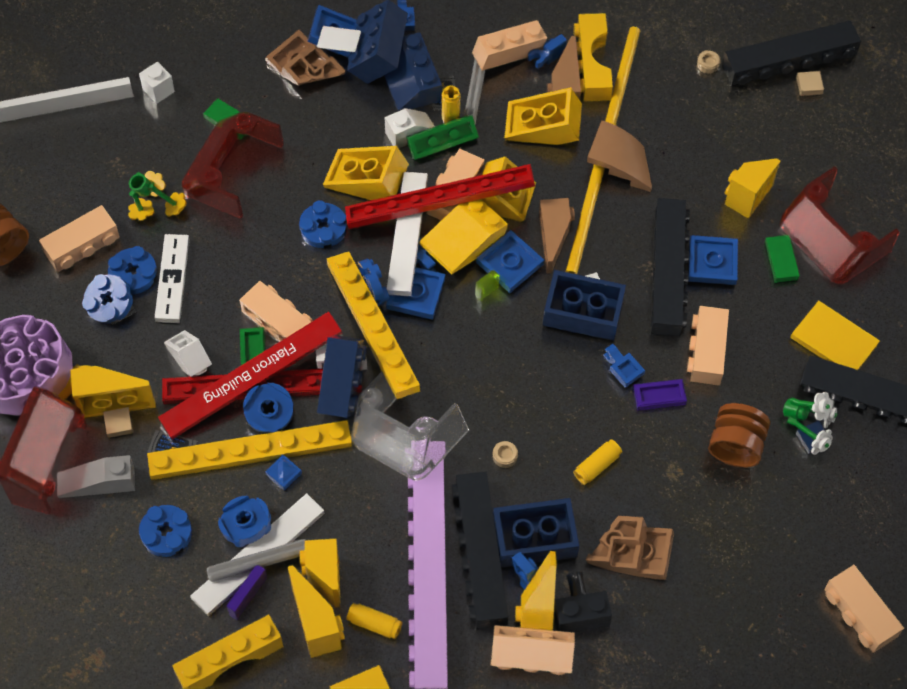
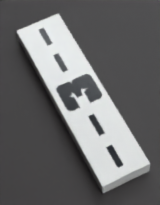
M165 234L155 310L156 322L180 323L190 240L189 235Z

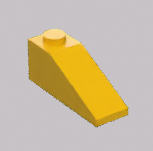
M556 551L549 552L522 593L521 606L515 607V622H520V628L553 631Z

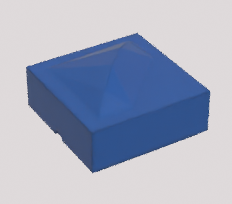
M282 455L265 473L282 490H285L302 474V471L285 455Z

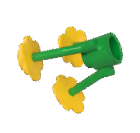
M148 171L144 176L137 172L129 180V187L132 189L129 195L134 199V204L129 205L128 209L130 212L128 216L131 220L139 219L143 221L147 216L153 215L152 201H145L143 198H139V196L147 197L150 195L153 197L160 196L167 201L165 203V214L167 216H177L187 204L185 194L174 192L169 197L162 192L166 187V183L162 180V174Z

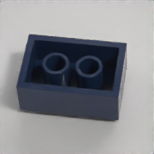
M390 0L377 4L367 12L361 13L356 20V30H360L361 33L356 51L351 52L349 55L347 71L368 84L395 70L398 67L408 13Z
M554 270L544 309L543 326L614 341L626 285Z
M338 335L328 337L317 413L347 418L355 410H358L360 395H356L357 387L362 385L364 371L360 370L362 360H366L367 346L364 345V339Z
M571 498L493 508L501 568L514 566L511 557L519 552L526 559L531 558L534 563L543 562L550 551H556V560L578 557L579 541Z

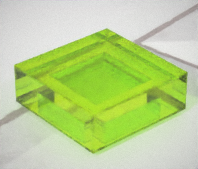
M495 270L490 271L476 282L475 296L480 301L499 287V274Z

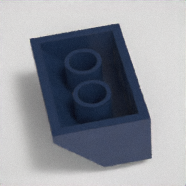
M418 32L404 36L398 67L384 75L397 110L400 111L405 108L415 109L442 101V84L421 33Z

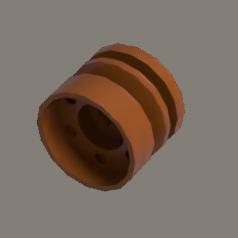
M0 203V266L11 262L24 250L29 240V233L17 219L13 218V215L5 206Z
M738 403L725 404L719 409L715 423L716 429L713 430L708 450L716 459L726 464L737 467H754L761 460L764 449L763 442L766 440L771 421L765 413L752 406Z

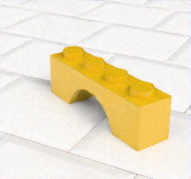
M579 14L578 23H574V36L578 37L576 45L577 55H580L578 66L579 74L582 77L580 79L581 92H583L584 101H611L613 89L611 68L599 64L592 56L595 50L606 45V14Z
M267 615L175 663L172 667L183 689H206L227 669L246 660H260L283 648V642L270 615Z

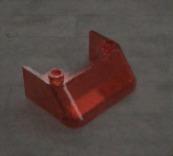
M240 112L217 122L182 180V188L186 196L240 219L243 216L239 196L220 189L223 177L219 171L224 159L238 138V133L250 135L280 148L284 146L281 126L249 112Z
M834 166L805 186L782 214L780 226L831 281L843 284L890 253L900 231L896 228L880 240L866 231L858 232L851 237L821 207V204L827 199L828 191L831 190L838 171Z
M38 386L32 389L0 461V483L11 504L50 514L51 508L47 498L48 496L51 497L55 490V482H53L51 475L52 469L68 432H75L77 428L86 429L87 423L81 408L48 389Z

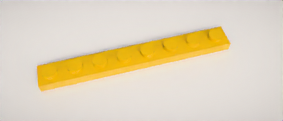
M350 252L326 258L327 265L396 399L420 392V384Z
M348 420L151 452L147 453L150 478L155 480L279 459L282 455L293 457L352 447Z

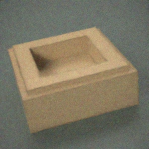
M820 71L797 73L796 79L800 96L823 94L824 88Z
M128 407L103 412L108 438L133 433Z

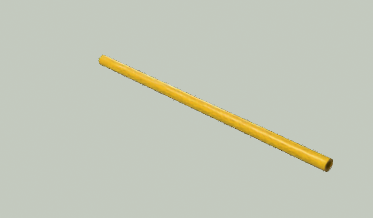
M630 27L605 120V122L615 126L640 35L638 27ZM593 165L566 268L567 273H578L605 167Z

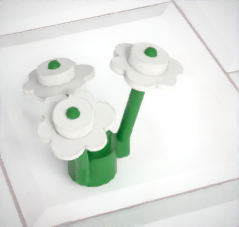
M827 392L817 393L814 397V402L789 398L783 408V415L788 417L787 423L796 426L814 439L811 450L813 455L824 452L830 447L832 431L830 429L822 430L816 435L799 421L806 420L809 412L815 413L816 420L821 421L824 418V428H827L831 422L835 421L838 416L837 408L834 407V400L829 398Z

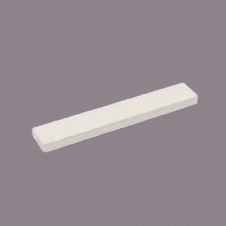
M126 77L0 101V122L131 98L134 96L130 79Z
M404 172L401 194L427 188V173ZM423 212L397 218L387 282L389 295L411 296Z
M306 493L271 524V530L268 534L256 542L248 544L233 559L292 543L325 514L324 510ZM251 571L214 582L208 580L190 597L209 617L238 591Z

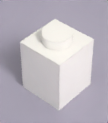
M159 62L154 63L139 73L143 90L156 104L175 92L171 75Z

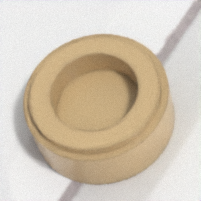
M704 51L699 54L697 67L700 71L711 74L719 69L720 57L717 53Z
M508 441L499 442L493 449V461L502 468L513 466L518 458L516 446Z

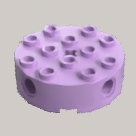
M19 315L0 321V413L25 415L50 405L66 387L71 375L70 369H73L72 353L56 327L47 320L35 319L31 315Z

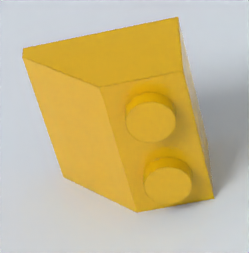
M505 156L486 162L482 175L517 166ZM535 187L487 197L482 200L500 217L522 222L525 220Z
M776 158L743 163L739 170L734 169L728 179L730 184L725 191V195H727L725 205L749 219L773 187L780 160Z
M305 540V550H300L302 575H307L308 582L335 608L341 607L337 540Z

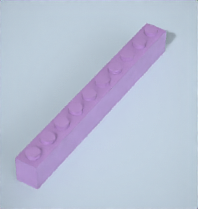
M443 440L413 441V450H408V465H413V473H408V489H413V497H408V512H413V521H408V536L414 537V545H408L409 561H414V570H409V585H414V594H409V610H414V620H409V636H414V645H409V662L415 661V671H409V687L415 689H447Z

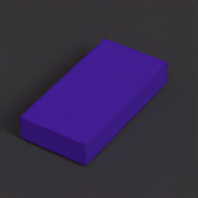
M683 379L633 385L637 410L681 406L687 403Z
M259 565L254 567L227 604L229 616L238 620L267 580L266 571L263 567Z

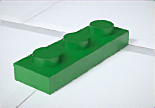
M470 114L406 136L414 160L479 137L473 115Z

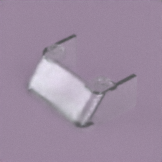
M381 372L358 397L351 440L357 449L411 480L424 479L466 435L469 428L456 403L438 421L431 417H421L410 427L384 414L394 403L396 397L383 372Z

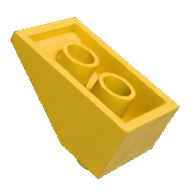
M571 87L508 101L505 139L506 141L553 145L579 141L582 103Z
M397 146L338 149L323 186L327 189L368 200L397 195L404 172H406L409 163Z
M482 199L461 203L422 238L419 244L452 275L474 261L503 237L508 223Z
M83 365L77 369H70L72 396L81 418L104 415L103 412L127 407L129 411L156 408V402L148 380L98 366Z
M289 566L291 586L310 657L313 658L341 650L340 640H344L345 637L340 615L335 616L332 606L294 566Z

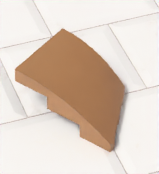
M300 30L266 56L265 59L278 73L296 85L340 76L346 72L332 56L329 58L321 48H317V45L307 42V37Z
M602 120L587 157V162L608 168L610 175L630 180V186L651 192L652 184L644 146L625 130Z
M618 516L611 524L610 530L601 537L597 548L592 554L587 555L586 561L588 564L614 572L666 580L674 538L673 529L647 527L643 517Z

